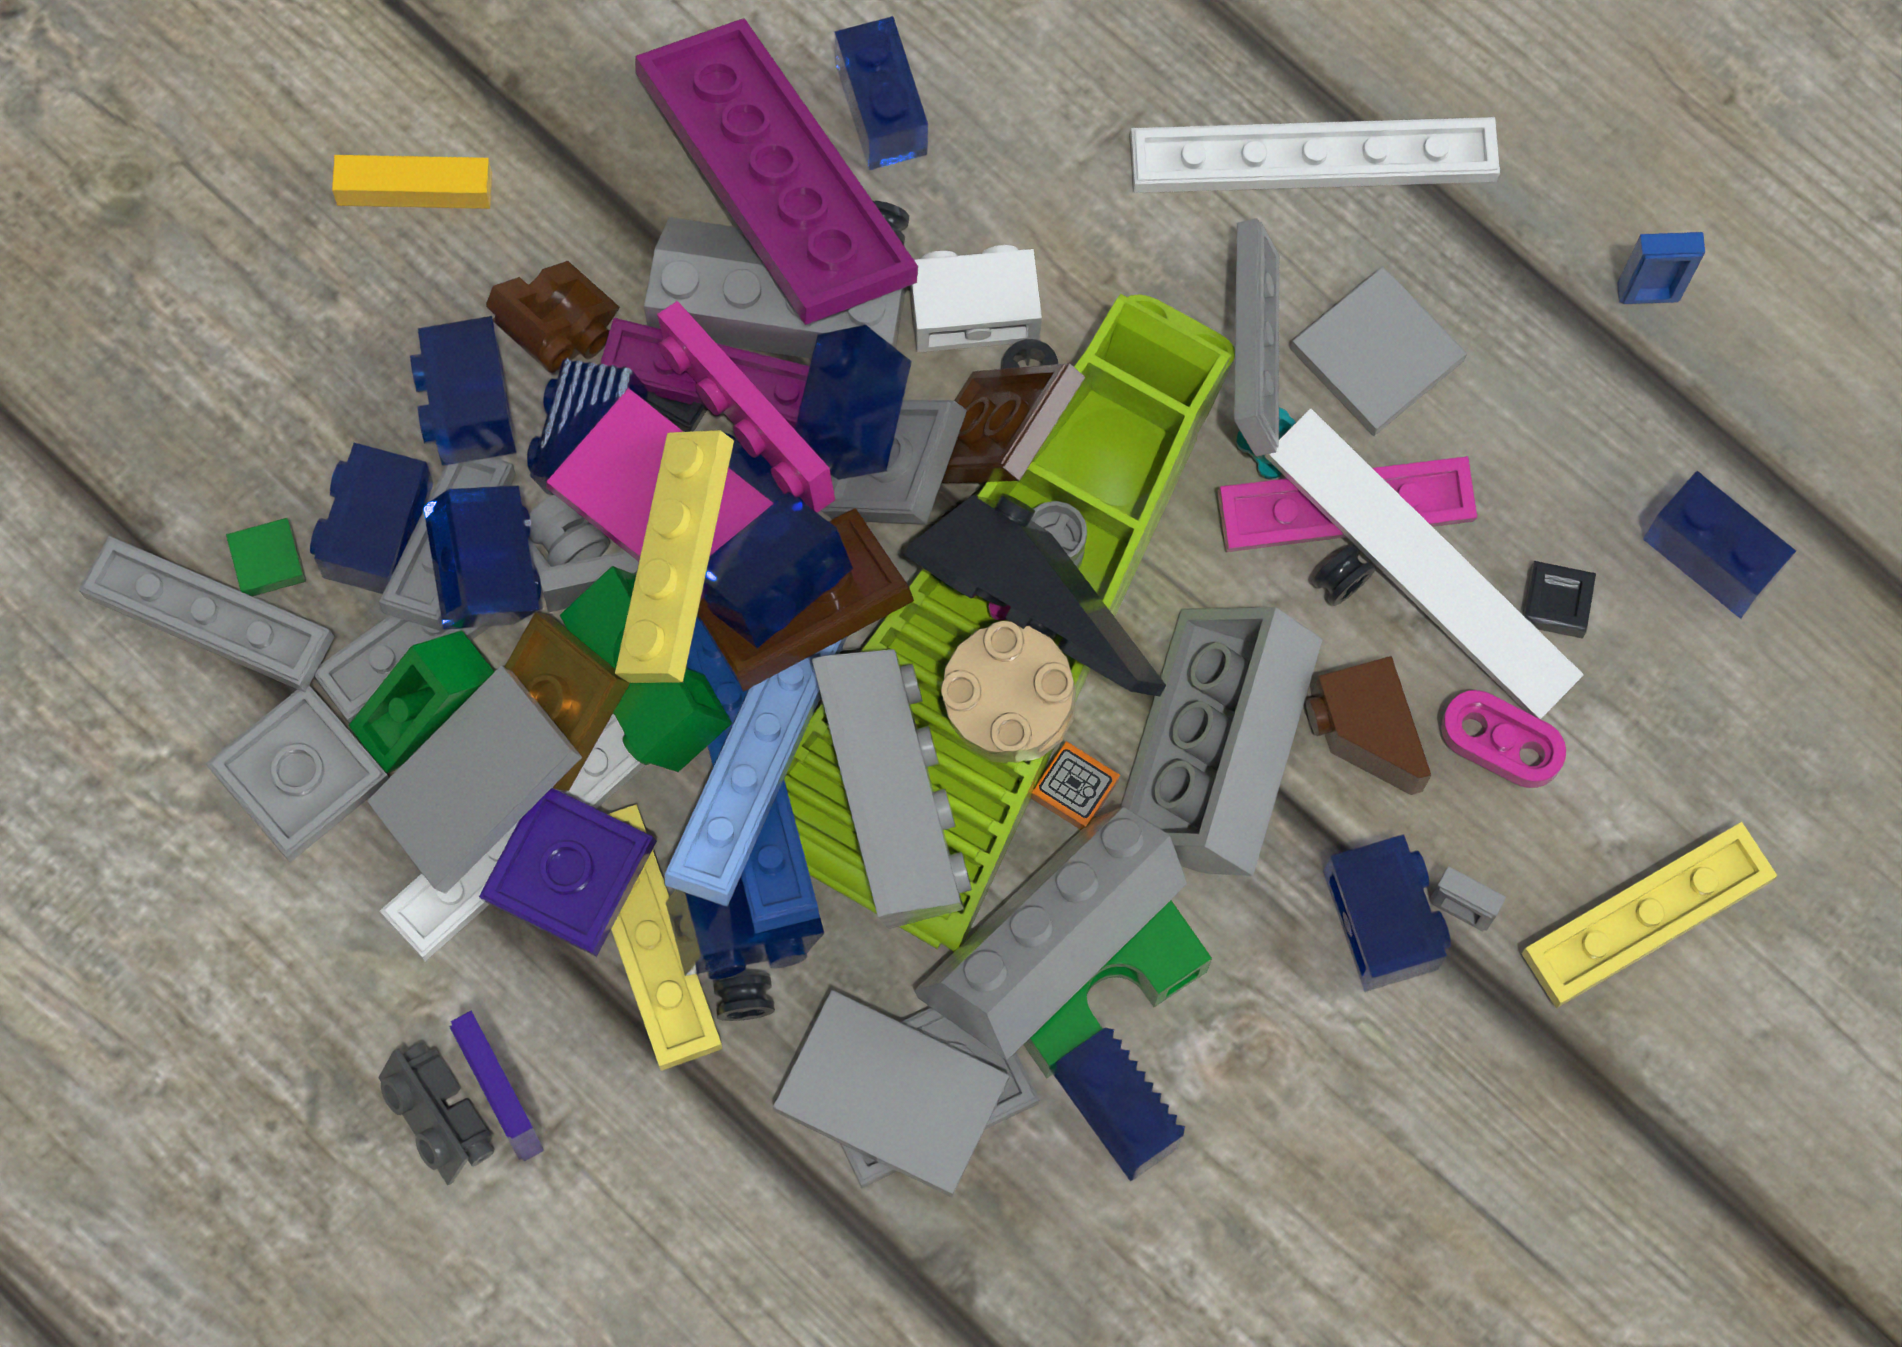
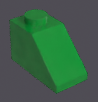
M462 630L412 645L348 726L386 774L393 772L402 766L473 695L494 671Z

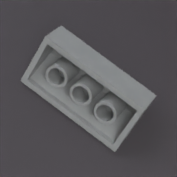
M669 217L655 247L644 310L647 326L661 329L657 314L678 301L718 344L892 371L906 287L805 325L739 227Z
M1277 607L1181 609L1161 674V679L1166 684V687L1160 697H1154L1121 807L1127 808L1169 834L1182 867L1205 874L1254 875L1323 640Z
M894 649L826 655L812 659L878 918L888 929L964 910L960 893L971 891V883L962 852L950 855L944 830L955 827V822L946 789L933 792L927 767L937 765L939 761L929 726L917 729L911 704L922 702V696L913 663L901 666Z
M1125 807L1093 818L1085 828L1075 835L914 990L917 998L1005 1060H1008L1187 885L1171 836Z

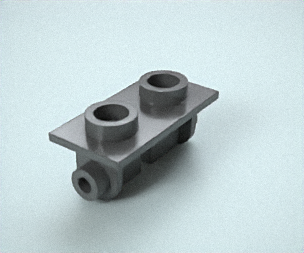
M420 1043L410 1048L403 1055L399 1049L393 1051L378 1077L381 1081L383 1098L395 1114L403 1115L416 1136V1147L422 1160L432 1170L437 1169L448 1186L455 1181L467 1161H469L471 1166H476L494 1153L489 1144L493 1137L468 1099L448 1110L442 1103L444 1100L458 1094L461 1088L444 1064L437 1050L429 1051L424 1043Z

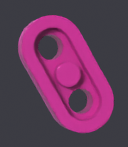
M1479 690L1463 692L1450 702L1443 715L1441 731L1444 741L1452 751L1519 786L1537 788L1550 783L1557 776L1565 762L1566 745L1556 728L1490 693ZM1468 719L1478 721L1483 727L1484 734L1478 737L1468 735L1463 730L1462 722ZM1526 748L1535 750L1540 756L1541 764L1537 766L1526 765L1521 760L1519 752Z

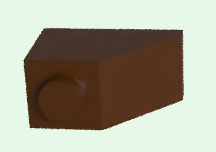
M1392 656L1318 676L1312 691L1313 698L1306 700V707L1315 735L1321 736L1325 734L1330 752L1410 795L1423 792L1431 777V772Z

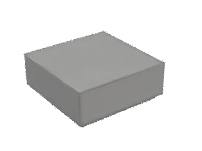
M1448 866L1429 901L1437 908L1483 932V930L1487 931L1496 918L1506 896Z

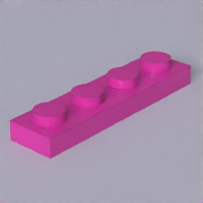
M676 301L658 313L657 316L663 340L658 343V346L666 362L677 374H682L684 371L688 372L697 382L695 388L699 397L714 415L718 416L724 412L733 422L735 436L749 455L755 458L761 454L773 467L771 468L772 476L783 493L791 500L800 497L814 514L835 501L830 468L686 309Z
M1468 456L1373 468L1432 527L1468 523L1477 519ZM1287 478L1221 486L1217 491L1226 552L1347 538Z

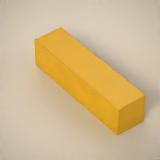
M334 155L332 192L337 206L490 209L492 171L489 158Z

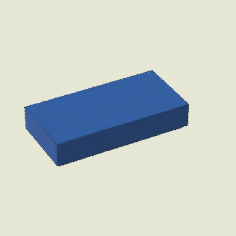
M1703 232L1640 234L1617 282L1619 303L1679 302L1705 254Z

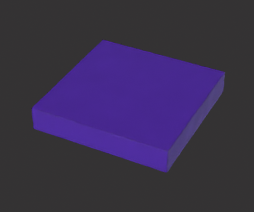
M551 788L518 821L479 898L597 957L657 841L653 836Z
M472 1010L450 1021L452 1025L449 1027L518 1159L526 1161L543 1152L544 1149Z

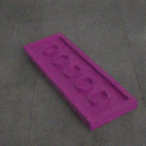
M745 18L635 56V73L805 325L917 283L918 265Z

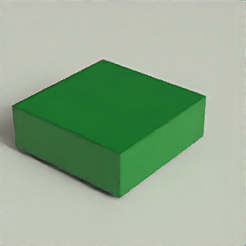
M288 518L226 534L242 593L253 597L306 582Z

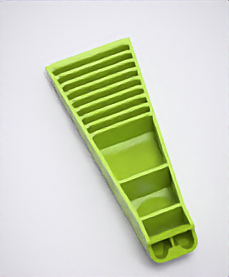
M1120 294L1087 350L1074 366L1085 376V379L1020 481L987 482L977 496L998 501L1000 495L1004 493L1022 501L1032 509L1043 503L1053 501L1067 503L1077 509L1084 518L1087 527L1082 564L1078 569L1115 617L1194 448L1197 434L1208 417L1233 364L1235 347L1220 333L1158 299L1141 294L1128 297ZM923 568L909 586L914 601L889 614L861 652L894 649L901 666L912 663L922 696V702L911 704L917 729L927 726L930 728L939 764L927 767L933 792L946 789L955 827L944 830L950 855L962 852L972 890L960 893L964 910L899 926V928L937 950L942 944L955 952L968 936L1031 800L1032 791L1038 784L1054 748L1041 758L1027 762L1025 760L1017 763L991 762L970 750L955 732L948 717L941 693L945 668L962 642L976 631L988 628L1000 621L991 617L989 601L978 595H975L974 598H969ZM1057 634L1055 639H1052L1057 646L1062 636ZM1063 653L1067 657L1074 680L1076 702L1091 668ZM822 702L810 719L784 781L810 876L877 914Z

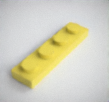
M721 430L667 433L615 670L616 675L629 683H683L734 440Z
M637 804L607 814L647 833ZM652 850L611 931L660 1071L722 1050V1044Z
M1740 822L1526 947L1521 954L1557 1009L1768 885L1777 877V874L1744 824Z

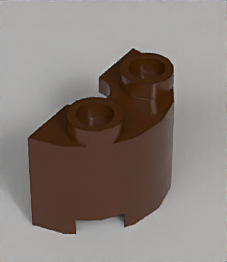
M569 261L542 269L529 285L520 277L494 285L486 302V307L495 314L492 321L550 373L556 372L579 354L585 359H591L605 347L610 331L607 326L620 308L619 305Z

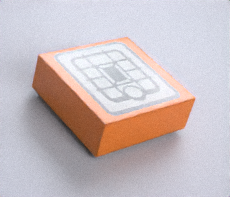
M1066 741L1032 791L1031 799L1082 830L1095 818L1119 782L1120 774Z

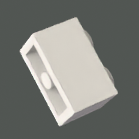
M999 245L984 250L982 254L957 256L956 253L951 251H934L925 254L921 259L914 260L918 265L917 283L909 287L917 353L1014 344L1024 339L1040 340L1042 316L1034 249L1018 250L1015 246Z

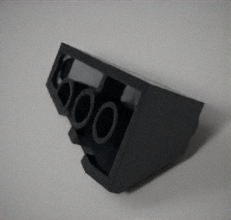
M1004 493L1000 495L998 501L972 495L910 543L904 556L969 598H974L975 595H978L996 605L1003 607L1011 606L1005 619L1022 629L1030 626L1051 639H1055L1057 634L1062 636L1058 647L1063 653L1128 691L1159 697L1164 691L1166 684L1052 533L1031 520L1035 510L1022 501Z

